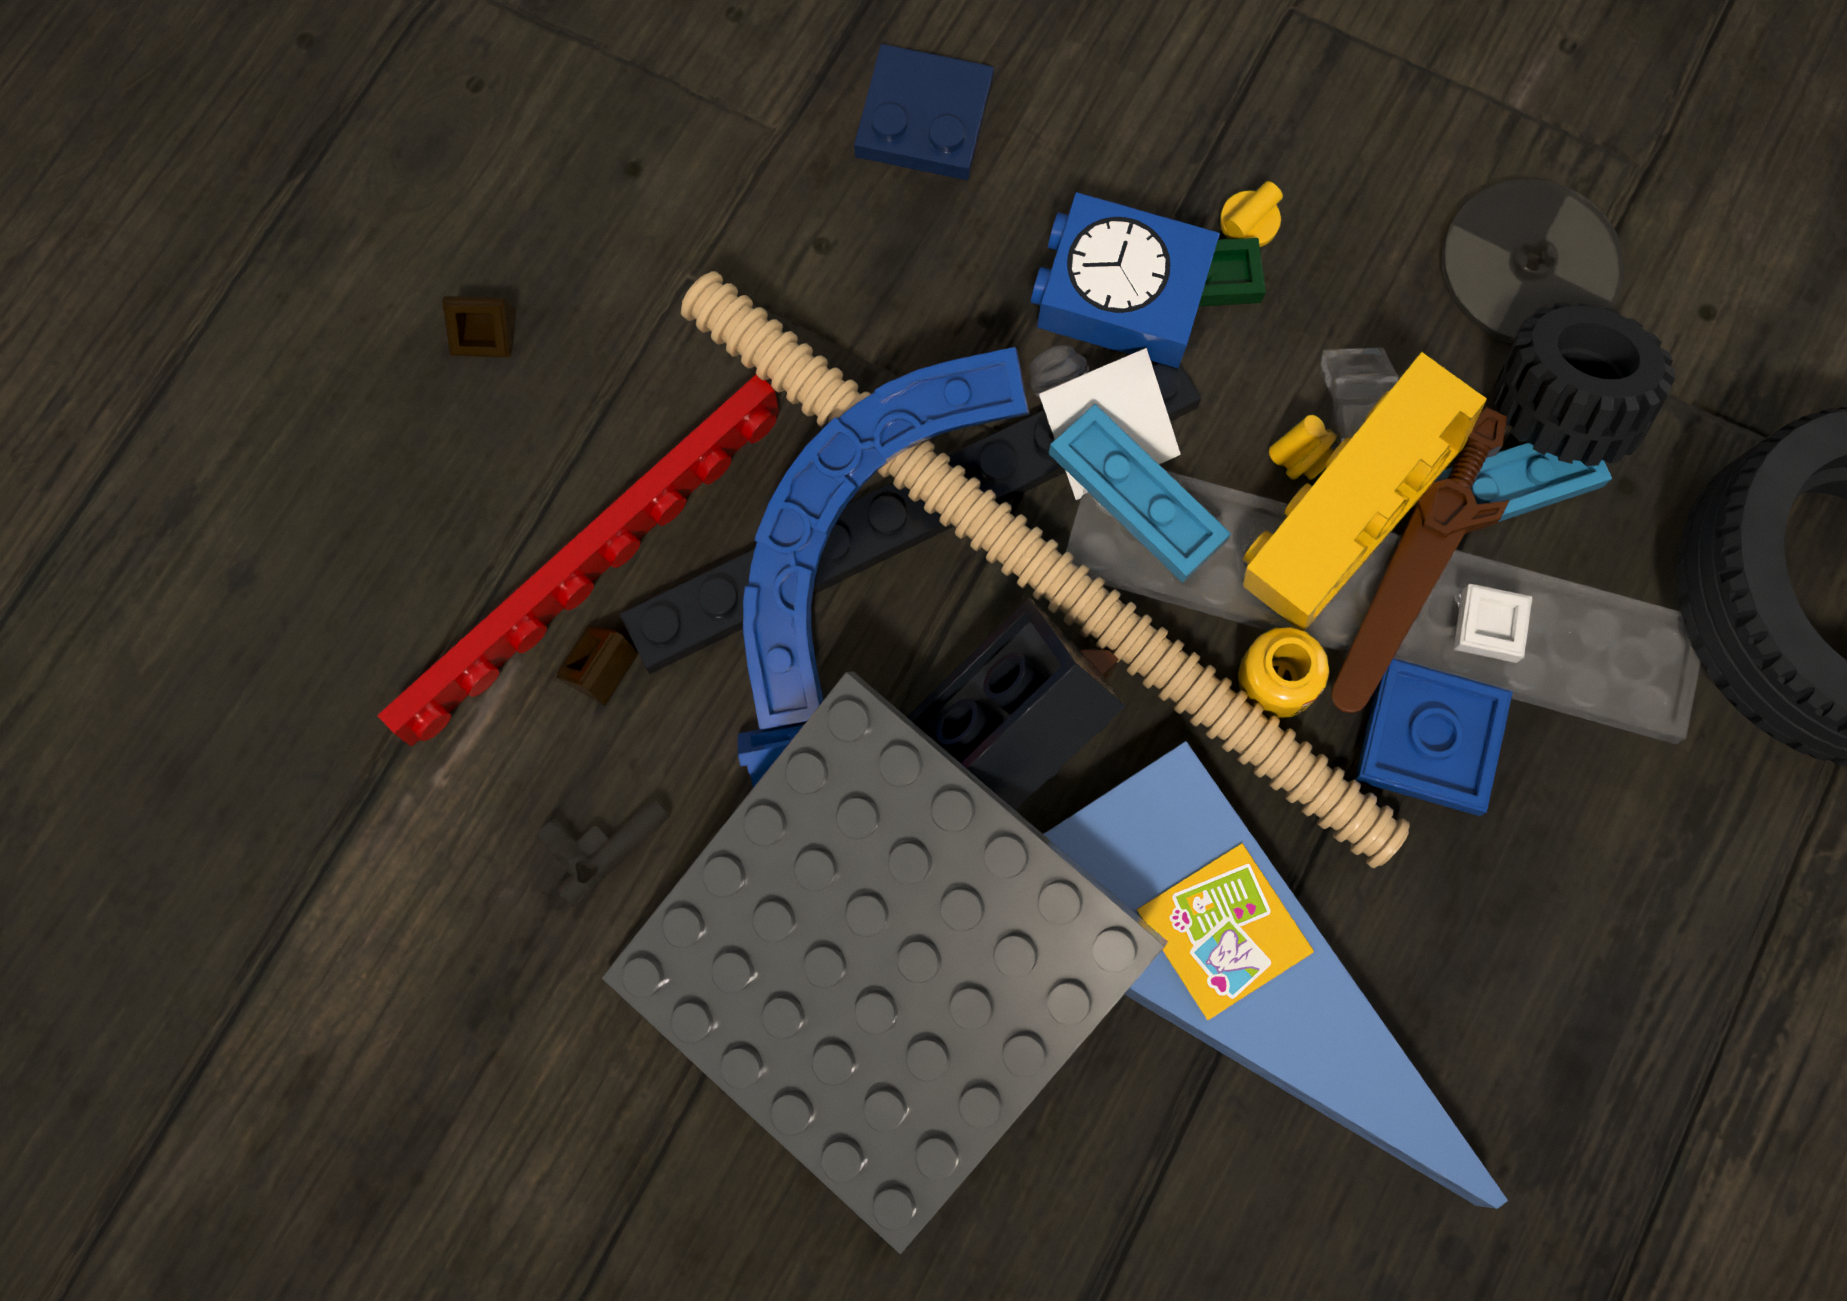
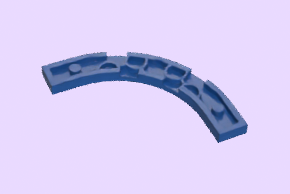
M1015 347L955 359L918 369L875 389L873 394L859 401L839 418L835 417L806 445L785 473L767 506L754 541H757L750 567L748 586H745L743 598V635L747 667L760 730L805 722L823 702L811 630V604L814 581L821 554L830 532L842 511L856 492L879 469L913 446L940 434L961 428L1028 415L1029 410L1019 357Z

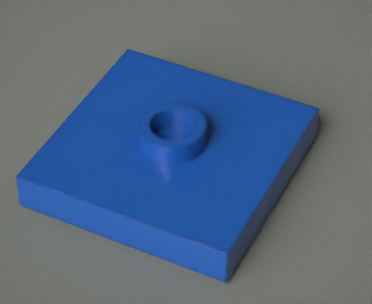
M1393 658L1375 690L1354 780L1477 816L1487 813L1513 691Z

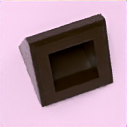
M443 297L442 302L450 356L510 358L513 347L516 310L506 298Z
M590 625L586 627L562 664L556 678L605 706L639 653L617 631Z

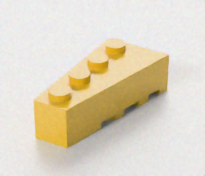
M1421 352L1394 387L1387 391L1373 406L1365 422L1354 436L1344 439L1335 449L1325 464L1326 470L1315 484L1311 486L1307 483L1297 492L1284 511V514L1288 517L1276 532L1272 534L1268 530L1264 531L1251 545L1243 557V561L1248 564L1243 587L1295 628L1305 631L1464 448L1487 399Z

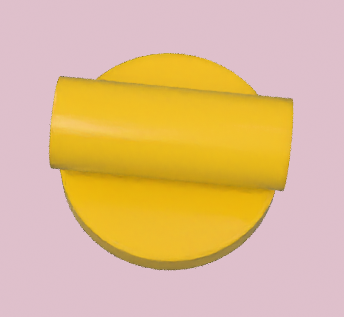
M1266 181L1257 191L1239 192L1227 200L1220 216L1221 229L1227 239L1259 238L1260 247L1267 245L1274 239L1281 223V215L1277 204L1283 198L1278 186L1270 181Z
M1308 415L1269 448V455L1274 463L1287 468L1285 474L1291 480L1297 479L1302 474L1311 480L1325 469L1327 460L1334 452L1330 446L1336 440L1337 435L1331 429L1325 430V425L1320 418L1315 415Z

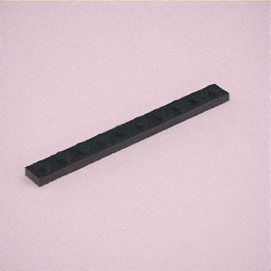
M1151 361L1170 422L1197 409L1201 397L1181 363L1179 368ZM1045 410L949 455L950 461L948 463L953 468L957 465L962 466L965 469L964 477L966 479L977 478L980 481L979 489L984 493L992 490L996 494L994 501L999 505L1066 473L1065 469L1048 454L1050 444L1055 439ZM891 483L847 504L831 530L819 561L813 595L954 527V525L950 524L946 527L942 525L939 521L941 515L936 511L932 514L927 513L924 510L925 502L921 499L916 502L912 501L908 496L910 490L906 487L899 490ZM755 549L620 613L624 625L649 674L743 629L745 586H748L750 567Z

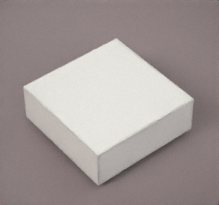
M1468 584L1462 590L1453 650L1514 663L1519 662L1524 658L1532 597Z

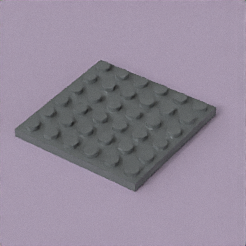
M852 671L846 672L604 974L602 979L901 1254L1163 950L1168 941Z

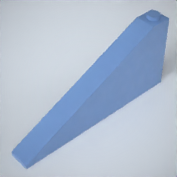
M1186 741L1043 834L1140 918L1141 916L1136 909L1243 843L1314 950V953L1208 1021L1163 951L1157 955L1124 995L1472 1204L1498 1209L1508 1201Z

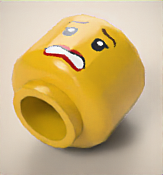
M1292 627L1274 628L1260 635L1243 656L1238 671L1240 690L1248 694L1246 701L1251 706L1256 703L1261 704L1264 707L1262 714L1276 716L1277 718L1293 717L1307 710L1325 689L1329 676L1327 655L1320 643L1307 632Z

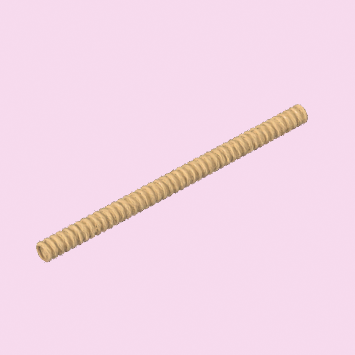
M711 271L708 274H704L695 281L682 301L681 315L688 321L696 319V327L701 332L711 331V339L716 344L726 343V351L731 356L741 355V363L749 369L755 366L757 368L756 375L764 381L770 378L772 380L771 386L776 392L779 393L785 390L787 392L786 398L792 405L799 402L803 404L801 410L807 417L814 414L818 416L817 424L822 429L835 417L839 418L859 401L871 395L869 392L858 393V384L852 379L846 382L843 381V373L837 367L829 370L827 368L828 361L822 355L814 358L812 356V347L807 343L798 345L797 335L792 331L783 333L782 323L777 319L768 321V314L762 307L753 309V302L747 295L738 297V290L732 283L723 285V278L718 272ZM929 440L906 450L878 470L882 477L893 476L895 478L893 485L897 489L908 488L910 490L908 496L912 501L923 500L925 502L924 510L927 513L938 512L941 515L939 521L942 525L946 527L953 524L956 527L955 535L962 539L968 536L972 540L970 544L972 549L978 551L983 548L988 552L986 555L987 561L992 564L998 560L1003 564L1002 573L1009 576L1013 572L1018 576L1017 585L1021 588H1025L1027 585L1033 588L1035 591L1032 596L1037 601L1043 597L1050 602L1048 609L1052 613H1056L1058 610L1066 615L1064 622L1070 626L1074 622L1081 627L1079 634L1082 637L1087 638L1091 635L1098 640L1095 644L1097 649L1103 650L1106 647L1119 659L1117 663L1123 660L1128 664L1127 673L1134 676L1138 672L1145 679L1142 685L1147 689L1152 685L1160 690L1158 697L1162 701L1168 698L1176 703L1174 710L1177 713L1181 714L1184 710L1192 716L1189 721L1192 725L1196 727L1201 723L1208 728L1205 733L1207 737L1214 739L1218 736L1223 740L1222 749L1226 752L1232 749L1238 752L1237 761L1242 765L1248 762L1255 766L1253 773L1257 777L1268 776L1271 779L1269 786L1272 789L1278 790L1283 788L1287 792L1285 796L1287 801L1294 803L1298 800L1303 804L1302 813L1306 816H1311L1313 813L1318 816L1317 825L1322 829H1327L1329 826L1335 830L1333 837L1337 841L1343 842L1348 840L1351 843L1350 851L1359 855L1363 852L1367 856L1366 864L1371 868L1385 864L1402 846L1409 834L1410 823L1404 818L1397 821L1393 819V809L1389 806L1378 807L1376 805L1377 797L1373 793L1363 795L1359 791L1361 784L1356 780H1351L1350 782L1344 780V770L1340 767H1335L1332 770L1327 766L1328 758L1324 754H1319L1316 757L1311 753L1312 745L1304 741L1299 744L1295 741V731L1291 728L1285 731L1278 727L1280 719L1276 716H1271L1269 719L1262 714L1264 707L1261 704L1256 703L1251 706L1246 702L1248 697L1246 692L1240 690L1236 694L1230 689L1231 680L1227 677L1221 681L1214 676L1216 669L1212 665H1208L1206 668L1202 667L1197 663L1200 659L1197 653L1193 652L1187 655L1181 650L1184 646L1183 642L1177 639L1172 643L1166 638L1168 630L1160 627L1157 631L1150 625L1153 619L1148 614H1145L1142 618L1134 612L1137 608L1134 603L1130 601L1127 605L1123 604L1118 600L1121 596L1119 591L1114 589L1108 592L1103 588L1105 584L1104 579L1100 576L1095 580L1087 575L1089 568L1085 564L1078 568L1072 563L1074 556L1070 552L1062 555L1056 550L1058 543L1055 540L1051 539L1045 542L1040 538L1043 532L1041 529L1035 527L1030 530L1025 526L1027 522L1026 517L1020 514L1015 518L1010 514L1011 505L1007 502L1001 505L995 502L996 494L992 490H988L985 493L979 489L980 481L977 478L966 479L964 477L965 469L960 465L954 468L948 464L950 457L945 453L937 456L933 452L934 444Z

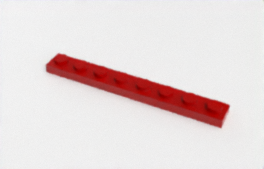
M757 375L753 376L377 715L380 720L397 737L411 747L419 740L427 741L440 733L451 719L450 712L468 695L475 697L487 690L499 676L498 668L516 652L524 653L533 648L543 638L547 631L546 625L564 608L572 610L584 602L594 588L593 582L610 566L618 568L629 561L639 549L640 539L657 524L664 526L674 520L685 507L687 501L685 498L703 482L708 485L719 479L729 468L732 462L731 456L748 441L754 444L770 432L776 423V416L779 414L776 393L772 386L766 380H761Z

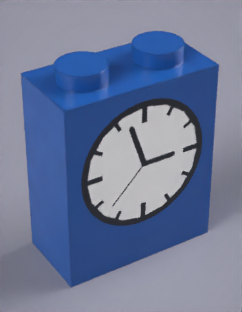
M1076 192L1069 215L1058 212L1048 243L1049 249L1057 251L1052 269L1040 267L1030 303L1040 305L1037 328L1130 355L1147 348L1151 361L1179 368L1220 233Z

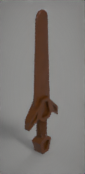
M1486 407L1480 413L1448 478L1434 482L1414 504V512L1332 687V701L1342 712H1359L1367 705L1464 534L1495 525L1501 519L1510 500L1477 504L1471 488L1486 458L1496 456L1503 446L1507 416Z

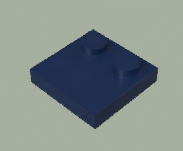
M881 44L854 143L855 157L969 180L993 83L994 67Z

